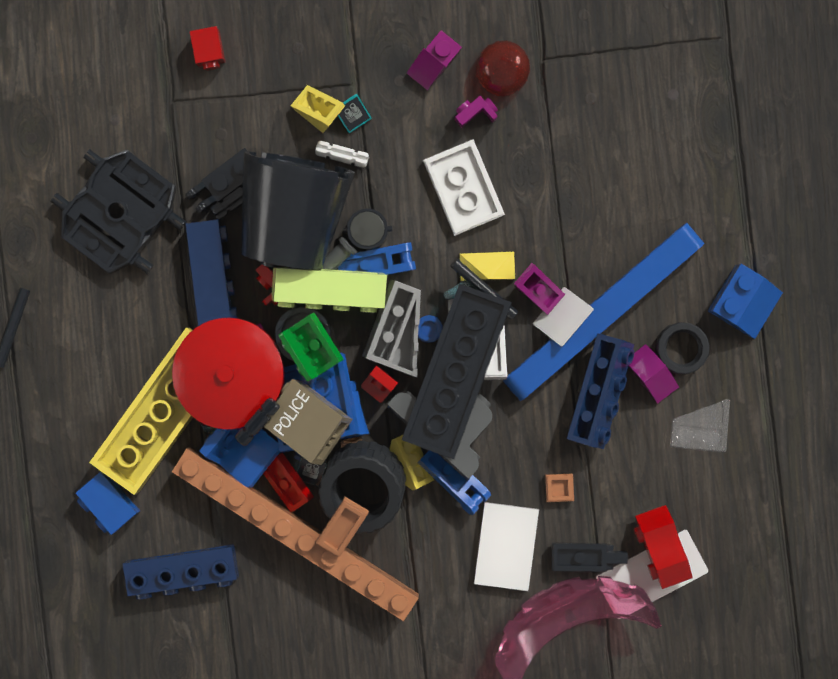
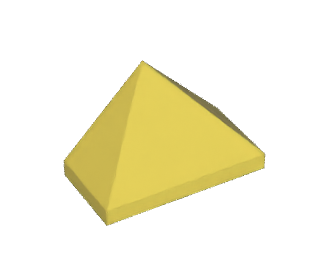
M307 85L291 104V107L324 133L345 105Z
M514 252L460 254V261L482 280L515 279ZM460 276L461 281H466L462 276Z
M403 435L392 439L390 451L397 455L398 460L404 467V474H406L405 485L412 490H416L434 481V479L417 463L424 456L421 447L403 441Z

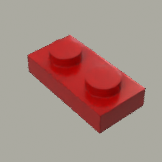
M283 453L279 454L263 473L291 513L314 497Z

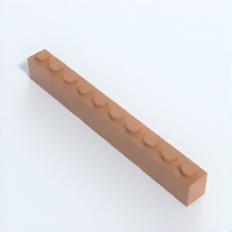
M187 448L172 470L174 474L402 621L406 619L418 600L419 594L349 548L346 547L341 556L337 557L317 545L316 541L322 533L321 530L293 512L291 513L290 510L256 488H247L223 467L206 458L194 448Z

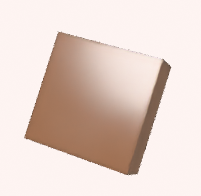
M573 473L545 474L546 502L574 501Z

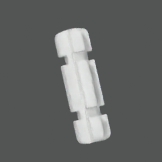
M318 141L315 150L317 156L325 158L329 156L332 160L347 164L355 163V166L362 168L367 166L369 159L368 153L361 151L357 153L354 152V149L335 144L331 146L328 142Z

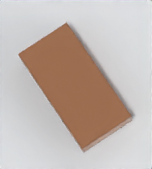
M344 497L318 537L316 544L340 557L369 511Z

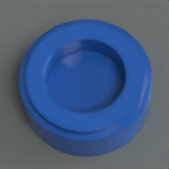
M431 315L420 318L418 338L428 343L438 340L443 329L440 320Z

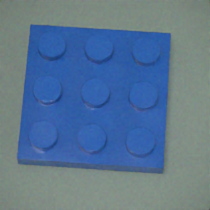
M340 353L344 360L309 382L298 372L296 364L284 367L283 387L286 383L291 382L292 379L303 381L353 419L340 439L360 435L344 353ZM277 437L280 452L294 451Z

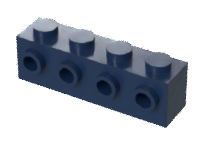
M597 334L567 436L568 440L604 449L605 444L609 442L611 423L619 410L618 399L621 391L626 386L627 378L625 375L628 365L632 363L634 358L633 348L635 344L603 334Z
M234 544L127 560L123 563L127 596L135 595L137 600L150 598L153 592L162 591L163 595L179 593V588L189 587L190 591L206 589V584L216 583L217 587L233 585V580H237L239 577Z

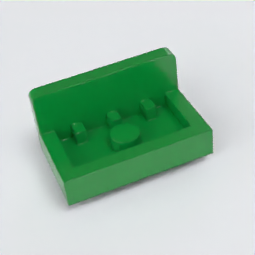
M315 313L308 315L278 335L284 350L291 355L296 363L298 372L308 382L344 360Z

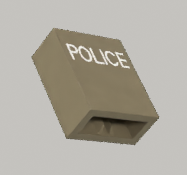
M292 379L291 382L284 385L280 392L281 396L277 401L280 408L273 416L270 415L271 419L264 427L310 463L322 465L353 419L303 381Z

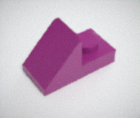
M441 30L427 48H423L406 74L428 91L461 51L462 47Z
M533 263L528 266L514 283L517 290L527 296L547 315L565 296Z

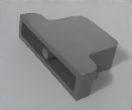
M409 391L399 393L387 404V408L407 425L417 398ZM481 394L477 397L455 460L440 455L466 480L477 471L479 467L478 460L480 459V456L470 448V444L492 420V412L489 409L491 403Z

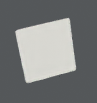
M565 287L561 290L565 296L548 315L542 312L533 322V325L560 346H563L594 310V308Z

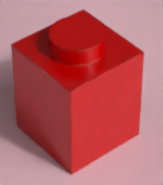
M217 26L190 31L195 63L199 68L203 67L204 70H214L220 68L219 64L226 63L220 31Z

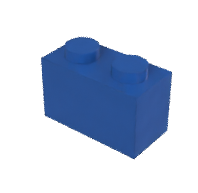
M102 471L76 492L79 497L77 500L79 505L86 512L91 511L97 518L95 523L104 533L108 531L111 535L114 534L140 512L120 486Z

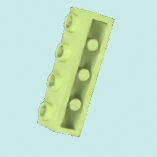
M278 266L273 268L271 299L274 302H278L279 307L293 308L295 303H306L305 308L322 309V305H333V310L349 311L350 306L360 307L362 312L374 313L377 312V308H385L387 275L377 272L289 269L288 267Z

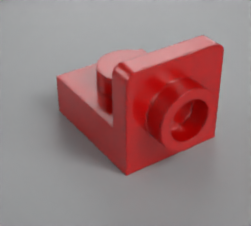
M260 265L256 269L259 274L256 279L268 290L272 287L273 271L267 266ZM272 293L262 301L266 306H269L271 303L274 306L278 304V302H274L271 299Z
M377 365L362 383L361 388L381 403L398 382Z

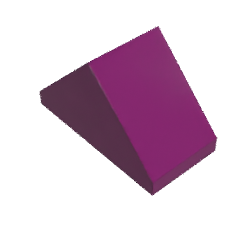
M647 344L634 352L633 361L628 367L657 404L679 388L667 366Z

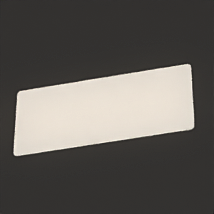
M687 530L679 532L678 536L689 561L692 579L662 589L658 579L652 580L647 565L651 564L647 550L628 559V564H619L613 567V570H607V572H603L596 577L617 619L633 613L708 573V569Z

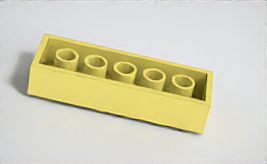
M185 328L89 462L134 495L140 492L193 418L180 403L172 380L174 357L184 338L192 331L191 328Z

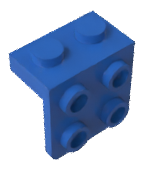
M245 427L237 429L217 428L213 434L207 437L199 452L206 458L220 464L244 486L252 488L280 453L278 442L261 429L258 434L253 435L254 438L247 446H243L236 440L235 436Z

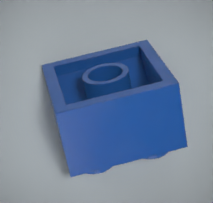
M737 264L708 309V312L755 339L783 292L760 274L743 264Z

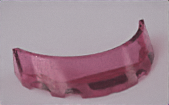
M598 576V579L581 580L580 577L556 583L547 590L538 592L521 606L522 610L513 621H508L503 630L504 636L498 653L495 656V664L502 679H522L533 657L547 642L575 625L592 620L623 618L642 622L656 629L662 626L655 606L645 590L634 584L632 586L614 581L608 576Z

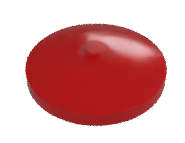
M237 318L214 319L196 327L180 344L173 362V386L182 406L196 420L218 429H237L244 427L259 408L262 409L261 405L268 398H272L277 402L284 383L283 359L274 340L259 326Z

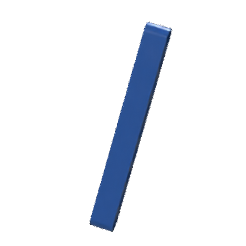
M685 223L590 304L594 310L563 346L550 339L512 371L503 382L519 401L525 399L594 340L598 333L601 334L705 243L689 224Z

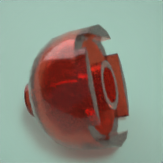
M507 40L496 41L486 46L479 54L476 64L477 78L481 85L491 94L497 96L512 95L526 84L530 74V60L526 52L518 44Z

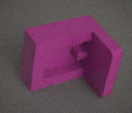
M479 96L472 103L467 100L456 109L458 115L455 116V121L463 128L483 111L493 123L498 118L496 115L498 109L489 98L484 100Z

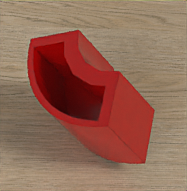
M664 505L636 515L638 527L634 528V532L639 544L644 542L651 564H648L647 567L652 580L658 579L661 588L664 589L692 579L693 576L688 558L667 506Z

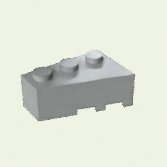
M390 280L385 295V308L379 309L362 357L417 377L421 290L395 280Z

